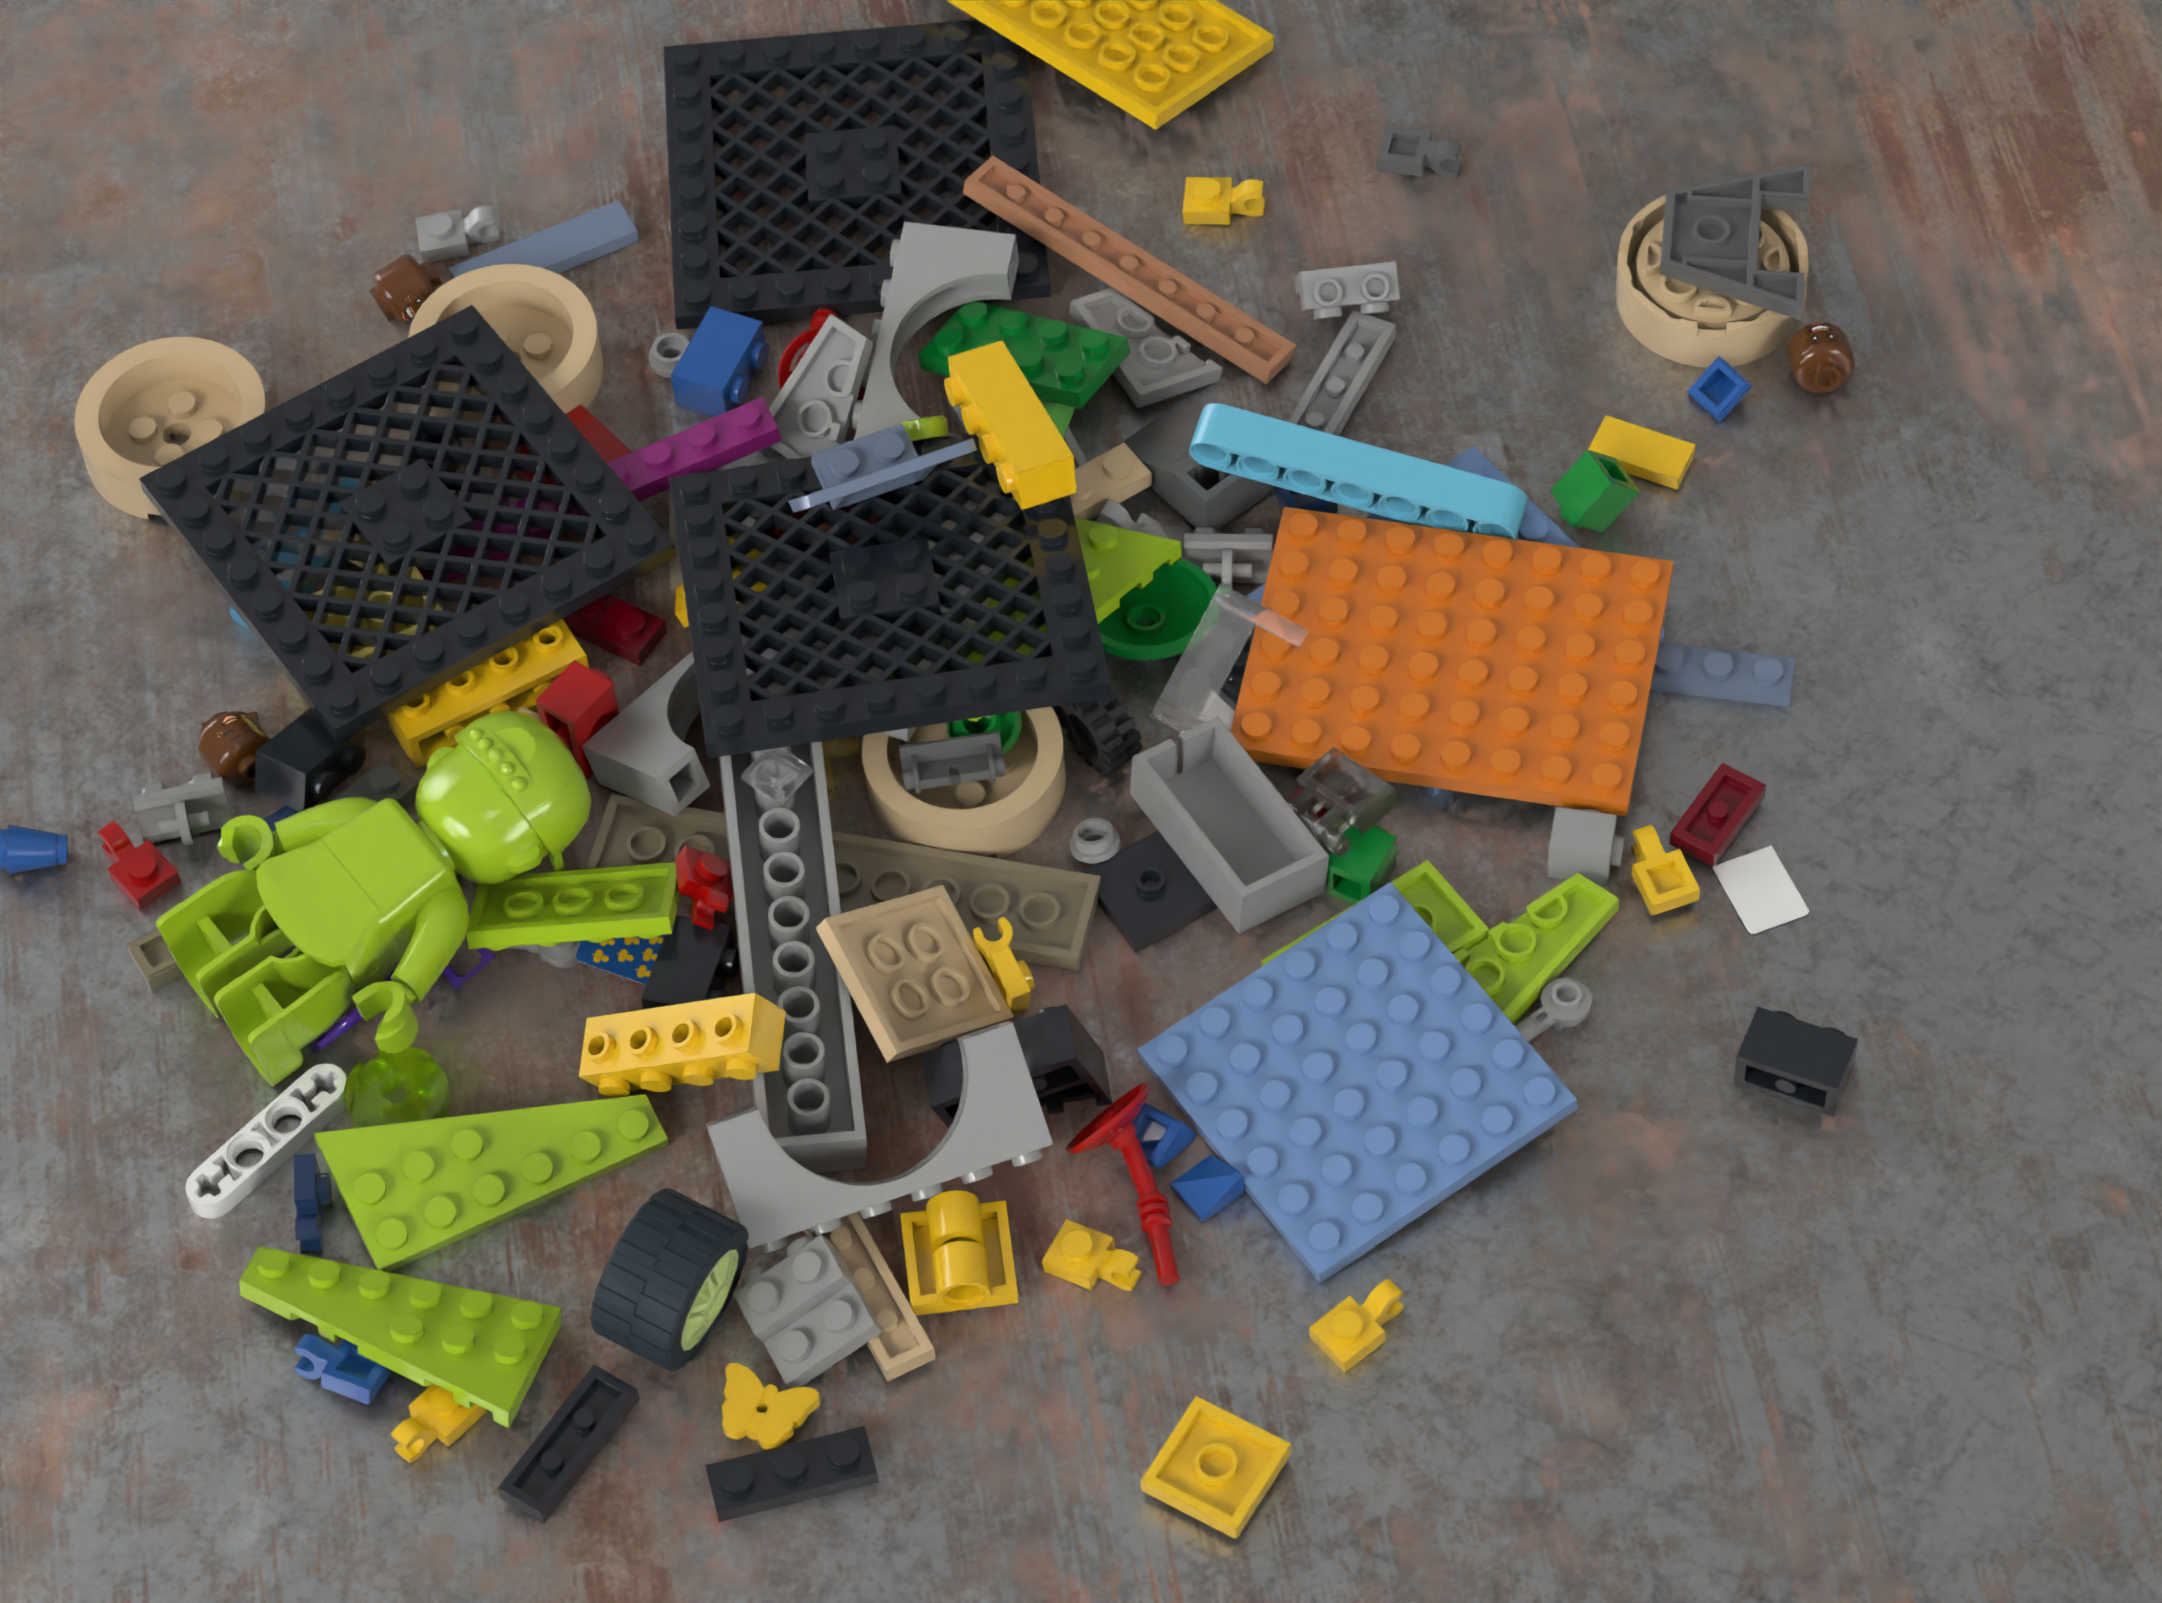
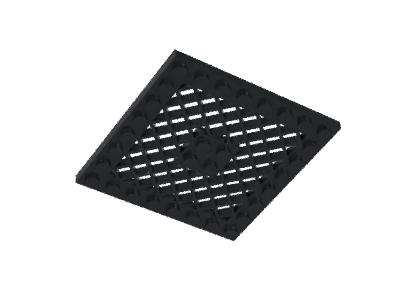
M977 19L663 47L676 330L698 328L711 306L762 322L812 318L816 311L823 308L830 309L839 316L884 312L885 307H881L882 284L884 279H891L894 267L890 266V255L881 260L873 255V253L882 245L891 250L893 240H900L895 234L903 228L904 222L946 226L951 222L959 228L996 232L989 228L988 225L997 218L998 233L1016 234L1019 264L1011 300L1051 297L1046 245L963 194L965 180L960 178L967 170L970 169L975 172L986 161L982 157L990 151L991 156H995L1040 185L1027 50ZM959 70L970 75L962 83L952 78ZM914 74L925 79L917 87L907 82ZM869 78L879 83L871 91L861 86ZM823 82H827L834 87L826 95L816 90ZM779 85L788 90L780 99L771 94ZM983 85L985 86V97L976 92ZM938 88L948 93L941 101L930 96ZM734 89L743 94L735 103L725 98ZM893 92L903 97L895 106L885 100ZM848 96L858 101L850 109L840 104ZM802 100L813 105L804 113L794 108ZM962 103L973 108L965 116L955 111ZM757 104L767 109L759 117L749 112ZM916 107H920L927 112L919 120L909 115ZM713 108L722 113L714 120ZM872 110L882 116L874 124L864 119ZM826 115L836 120L828 128L818 123ZM781 118L790 123L782 132L772 127ZM986 118L988 119V130L979 125ZM941 121L951 126L943 135L933 129ZM736 122L745 127L737 136L727 131ZM896 125L906 130L898 139ZM803 134H805V146L796 141ZM965 136L976 141L969 149H965L957 144ZM759 137L769 142L760 151L751 146ZM919 140L930 145L922 154L911 148ZM714 141L723 146L717 153H715ZM782 152L793 157L784 166L774 160ZM944 154L955 160L947 168L936 163ZM737 156L747 161L738 170L729 165ZM899 159L909 164L901 172ZM806 167L807 180L798 175ZM761 170L771 176L762 185L752 179ZM923 173L933 179L925 187L914 182ZM716 175L725 180L717 188ZM785 185L795 191L786 200L776 194ZM947 188L958 194L949 203L939 197ZM739 189L749 195L740 204L730 198ZM902 193L912 198L904 206L902 205ZM808 201L810 215L800 209ZM971 203L982 209L975 217H971L963 212ZM763 204L773 210L764 219L754 213ZM925 207L936 213L927 222L917 216ZM718 209L727 214L719 222ZM879 211L890 217L881 226L870 220ZM833 215L844 221L834 230L824 224ZM787 219L797 225L788 234L778 228ZM741 223L751 229L742 238L732 233ZM857 230L868 236L859 245L848 239ZM811 234L822 240L813 249L802 243ZM765 238L775 244L766 253L756 248ZM719 243L729 248L721 256ZM835 250L846 255L837 264L827 259ZM789 253L799 259L790 269L780 263ZM742 258L753 263L744 272L733 267ZM987 299V300H979V301H976V302L989 303V302H1000V301H1011V300H1006V299Z
M473 305L139 478L142 491L336 741L345 738L677 556L675 543ZM440 381L460 383L458 392L438 390ZM474 386L481 395L470 394L472 387ZM399 403L419 405L416 414L396 411ZM432 407L452 409L449 418L429 416ZM465 411L485 413L482 422L462 420ZM497 415L506 425L495 424ZM357 425L377 427L375 436L355 434ZM390 429L410 431L408 440L388 438ZM423 433L444 435L441 444L421 442ZM456 437L477 439L474 448L454 446ZM489 441L510 443L508 451L487 450ZM522 445H524V447L529 451L531 455L520 454ZM315 448L335 449L333 458L313 456ZM349 450L369 453L366 462L346 460ZM382 454L402 457L399 466L379 464ZM424 460L435 461L433 469ZM448 462L468 465L466 474L445 472ZM481 466L502 469L499 478L478 475ZM274 468L293 471L291 480L271 478ZM514 471L535 473L533 482L512 480ZM316 473L327 476L324 484L304 482L306 474ZM548 475L556 485L545 484ZM340 477L360 479L357 488L337 485ZM449 490L460 491L458 500ZM232 491L251 493L248 502L231 501L229 498ZM480 493L494 496L490 505L470 502L472 494ZM272 495L285 498L280 507L262 504L264 496ZM506 497L527 499L525 508L504 506ZM298 499L318 501L315 511L295 508ZM546 501L561 504L558 513L537 510L539 502ZM331 503L339 504L341 514L328 512ZM573 505L582 516L571 514ZM231 518L242 519L239 529ZM473 520L485 521L483 531L474 530ZM255 522L276 524L273 533L253 531ZM498 523L519 526L516 535L495 532ZM289 525L309 527L306 537L286 535ZM531 528L550 529L553 531L550 539L529 537ZM322 529L341 531L340 541L319 539ZM565 531L586 534L584 544L562 541ZM355 534L358 535L364 544L353 543ZM456 546L477 548L474 558L453 556ZM255 549L266 550L264 559L260 557ZM489 551L511 552L508 562L487 560ZM280 552L300 554L297 564L277 562ZM523 554L545 556L542 566L521 564ZM313 556L334 558L331 568L310 566ZM557 558L563 559L556 563ZM346 561L367 562L365 571L344 570ZM380 564L383 565L390 576L377 574ZM413 567L435 571L432 581L412 579ZM399 572L398 577L392 576V575H394V574H396V573ZM447 573L469 575L466 585L445 583ZM481 577L502 579L500 589L478 587ZM279 580L291 581L288 591ZM515 581H521L520 583L514 586ZM304 583L325 585L322 595L301 593ZM337 587L358 589L356 599L335 597ZM385 591L393 593L389 604L368 601L371 592ZM405 595L427 596L423 608L402 606ZM439 599L460 602L457 612L435 610ZM473 604H480V605H478V606L472 608V605H473ZM303 611L316 612L313 622L310 621ZM335 614L350 617L347 626L343 627L327 625L328 615ZM372 618L384 621L381 630L374 631L360 629L362 619ZM396 623L417 625L415 635L393 633ZM430 625L437 627L436 629L429 632ZM328 642L340 644L337 654ZM353 647H374L375 649L372 658L369 659L351 656ZM388 650H394L393 652L386 655Z
M969 433L912 441L918 456L972 438L977 450L937 464L924 480L851 504L855 507L848 513L840 509L833 510L828 501L801 510L806 514L800 520L790 516L793 510L788 501L823 489L811 465L812 457L786 459L751 466H738L731 469L691 473L669 478L708 759L1112 697L1111 680L1070 495L1021 510L1017 501L1011 499L1013 497L1011 492L1005 494L1001 486L997 487L994 491L983 487L989 481L1000 485L996 466L994 463L987 464L980 450L979 438L976 434L969 435ZM941 488L951 492L946 498L935 494ZM893 495L903 499L897 506L887 502ZM968 500L979 504L973 511L963 507ZM920 507L930 511L924 518L914 514ZM996 512L1006 516L1001 523L990 518ZM872 514L881 518L876 525L865 520ZM747 517L757 520L751 527L741 524ZM947 520L958 524L952 530L941 526ZM823 522L833 526L827 532L817 529ZM1023 525L1025 527L1026 535L1021 532H1018V530ZM899 527L909 531L903 538L893 534ZM774 529L784 533L778 540L768 536ZM975 532L986 536L980 543L969 539ZM850 534L860 538L854 545L844 541ZM727 537L736 540L729 547ZM928 540L936 543L931 550L929 549ZM801 542L811 545L805 552L795 549ZM1002 545L1014 549L1007 556L997 552ZM752 549L762 552L756 560L746 556ZM953 552L965 556L958 563L947 559ZM828 554H830L831 565L822 561ZM1030 557L1033 567L1024 564ZM780 561L790 565L784 572L775 570L773 567ZM981 565L992 569L986 576L975 571ZM732 569L740 572V574L734 580L732 576ZM934 572L943 576L937 583ZM807 574L817 578L811 585L805 584L800 580ZM1009 577L1020 582L1014 589L1003 584ZM758 581L768 585L761 593L751 589ZM960 585L971 589L965 596L954 592ZM834 587L837 598L827 594ZM1037 590L1040 601L1031 597ZM785 594L795 598L788 606L778 601ZM988 597L999 602L993 609L982 605ZM736 601L745 605L739 613ZM940 605L949 609L943 617L941 616ZM812 607L823 611L816 618L805 614ZM1016 610L1028 615L1021 622L1010 618ZM763 614L773 618L766 626L755 622ZM966 618L978 622L971 630L960 625ZM839 620L841 621L842 631L833 627ZM1044 623H1045V627H1046L1047 634H1045V633H1043V632H1041V631H1038V629H1039ZM917 625L928 630L922 637L910 632ZM790 627L800 631L794 639L783 635ZM994 631L1006 635L999 643L988 638ZM867 633L878 637L871 645L861 641ZM741 635L751 639L744 646ZM945 638L956 643L950 650L938 645ZM818 640L828 644L822 652L810 647ZM1023 644L1034 648L1028 656L1016 650ZM895 646L906 650L899 658L888 653ZM768 648L779 652L771 660L761 656ZM973 651L985 656L978 663L966 659ZM846 653L856 658L849 666L838 661ZM923 659L934 663L928 671L917 667ZM795 661L806 665L799 673L788 669ZM873 667L884 671L877 679L866 674ZM746 668L756 673L749 680ZM823 674L834 679L827 686L816 682ZM773 682L784 686L777 694L766 690Z

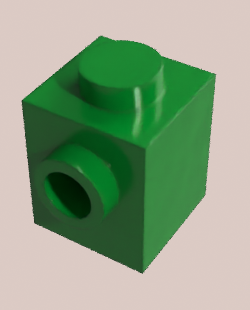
M1588 449L1549 490L1561 506L1558 509L1559 514L1569 525L1576 529L1583 527L1601 533L1607 529L1640 493L1616 458Z
M1350 818L1342 834H1334L1325 851L1329 855L1325 893L1355 904L1383 887L1396 867L1397 836L1389 834L1378 825H1366Z

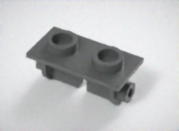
M999 731L899 746L905 790H916V794L921 793V789L986 779H991V782H997V777L1006 776Z

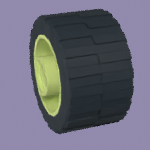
M665 1188L654 1193L643 1203L635 1216L630 1220L606 1262L591 1306L590 1320L593 1331L668 1371L673 1372L686 1366L697 1355L720 1320L737 1287L747 1258V1240L749 1238L747 1228L673 1189Z

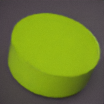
M944 415L901 421L910 440L949 434L947 417H944Z

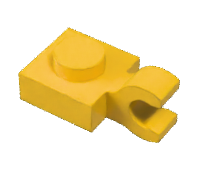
M1186 177L1183 202L1184 224L1230 225L1231 214H1241L1250 217L1264 215L1265 197H1262L1263 181L1249 179L1233 188L1232 177Z
M1652 824L1633 830L1632 834L1636 843L1631 844V850L1637 863L1632 865L1631 875L1651 916L1698 901L1700 888L1681 850L1677 849L1665 853Z
M1002 917L997 922L998 931L1002 936L999 940H987L983 936L980 927L973 930V942L979 953L984 957L989 967L988 969L1012 1014L1015 1015L1028 1009L1031 989L1035 985L1025 961L1020 960L1016 962L1010 949L1013 936L1012 926L1006 918Z
M1068 1219L1063 1223L1042 1259L1044 1272L1092 1290L1097 1279L1100 1278L1120 1289L1132 1291L1141 1276V1271L1134 1269L1139 1261V1257L1129 1251L1115 1249L1114 1237Z
M1388 1278L1371 1291L1361 1306L1349 1295L1309 1327L1310 1338L1346 1373L1386 1341L1385 1330L1381 1325L1396 1317L1404 1309V1305L1398 1300L1403 1296V1292Z
M436 1384L430 1385L408 1405L412 1418L402 1421L391 1433V1436L399 1442L394 1448L395 1452L409 1463H412L437 1438L447 1447H450L487 1413V1409L477 1404L470 1409L453 1401L452 1392Z

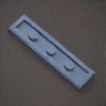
M617 200L449 267L450 276L453 279L478 268L500 264L531 265L559 274L639 242L638 231L620 201Z

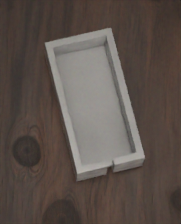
M1218 716L1179 734L1178 775L1174 776L1176 744L1171 738L1132 756L1130 795L1238 934L1325 893L1329 855Z

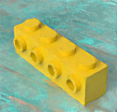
M998 341L949 356L950 377L944 379L947 397L953 407L959 405L961 408L963 422L969 435L976 434L979 438V446L987 464L994 463L996 466L997 477L1005 494L1011 492L1021 510L1077 493L1074 455L1004 342Z
M561 619L387 714L390 729L415 769L427 764L430 756L439 748H455L457 743L454 736L479 718L504 710L517 712L521 706L533 712L538 711L536 699L574 660L589 668L587 655L564 620Z
M757 993L587 1018L579 1077L598 1087V1091L602 1095L614 1098L627 1097L630 1091L643 1089L666 1092L671 1090L672 1085L686 1083L696 1086H709L714 1083V1079L728 1077L739 1080H751L756 1078L757 1073L779 1070L786 1011Z

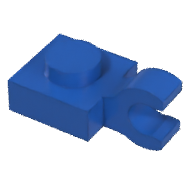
M305 1334L295 1347V1353L303 1356L295 1366L294 1372L307 1379H318L321 1377V1387L370 1405L393 1372L359 1355L357 1345L347 1340H344L339 1347H336L318 1336Z

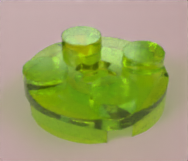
M409 1046L407 1049L396 1054L387 1053L384 1050L376 1051L377 1058L368 1061L364 1066L362 1061L358 1063L346 1080L344 1102L354 1128L445 1118L450 1106L451 1093L444 1070L435 1063L434 1058L429 1053L416 1047ZM401 1087L405 1088L406 1095L408 1096L405 1100L398 1103H390V1100L384 1098L385 1095H394L396 1089Z

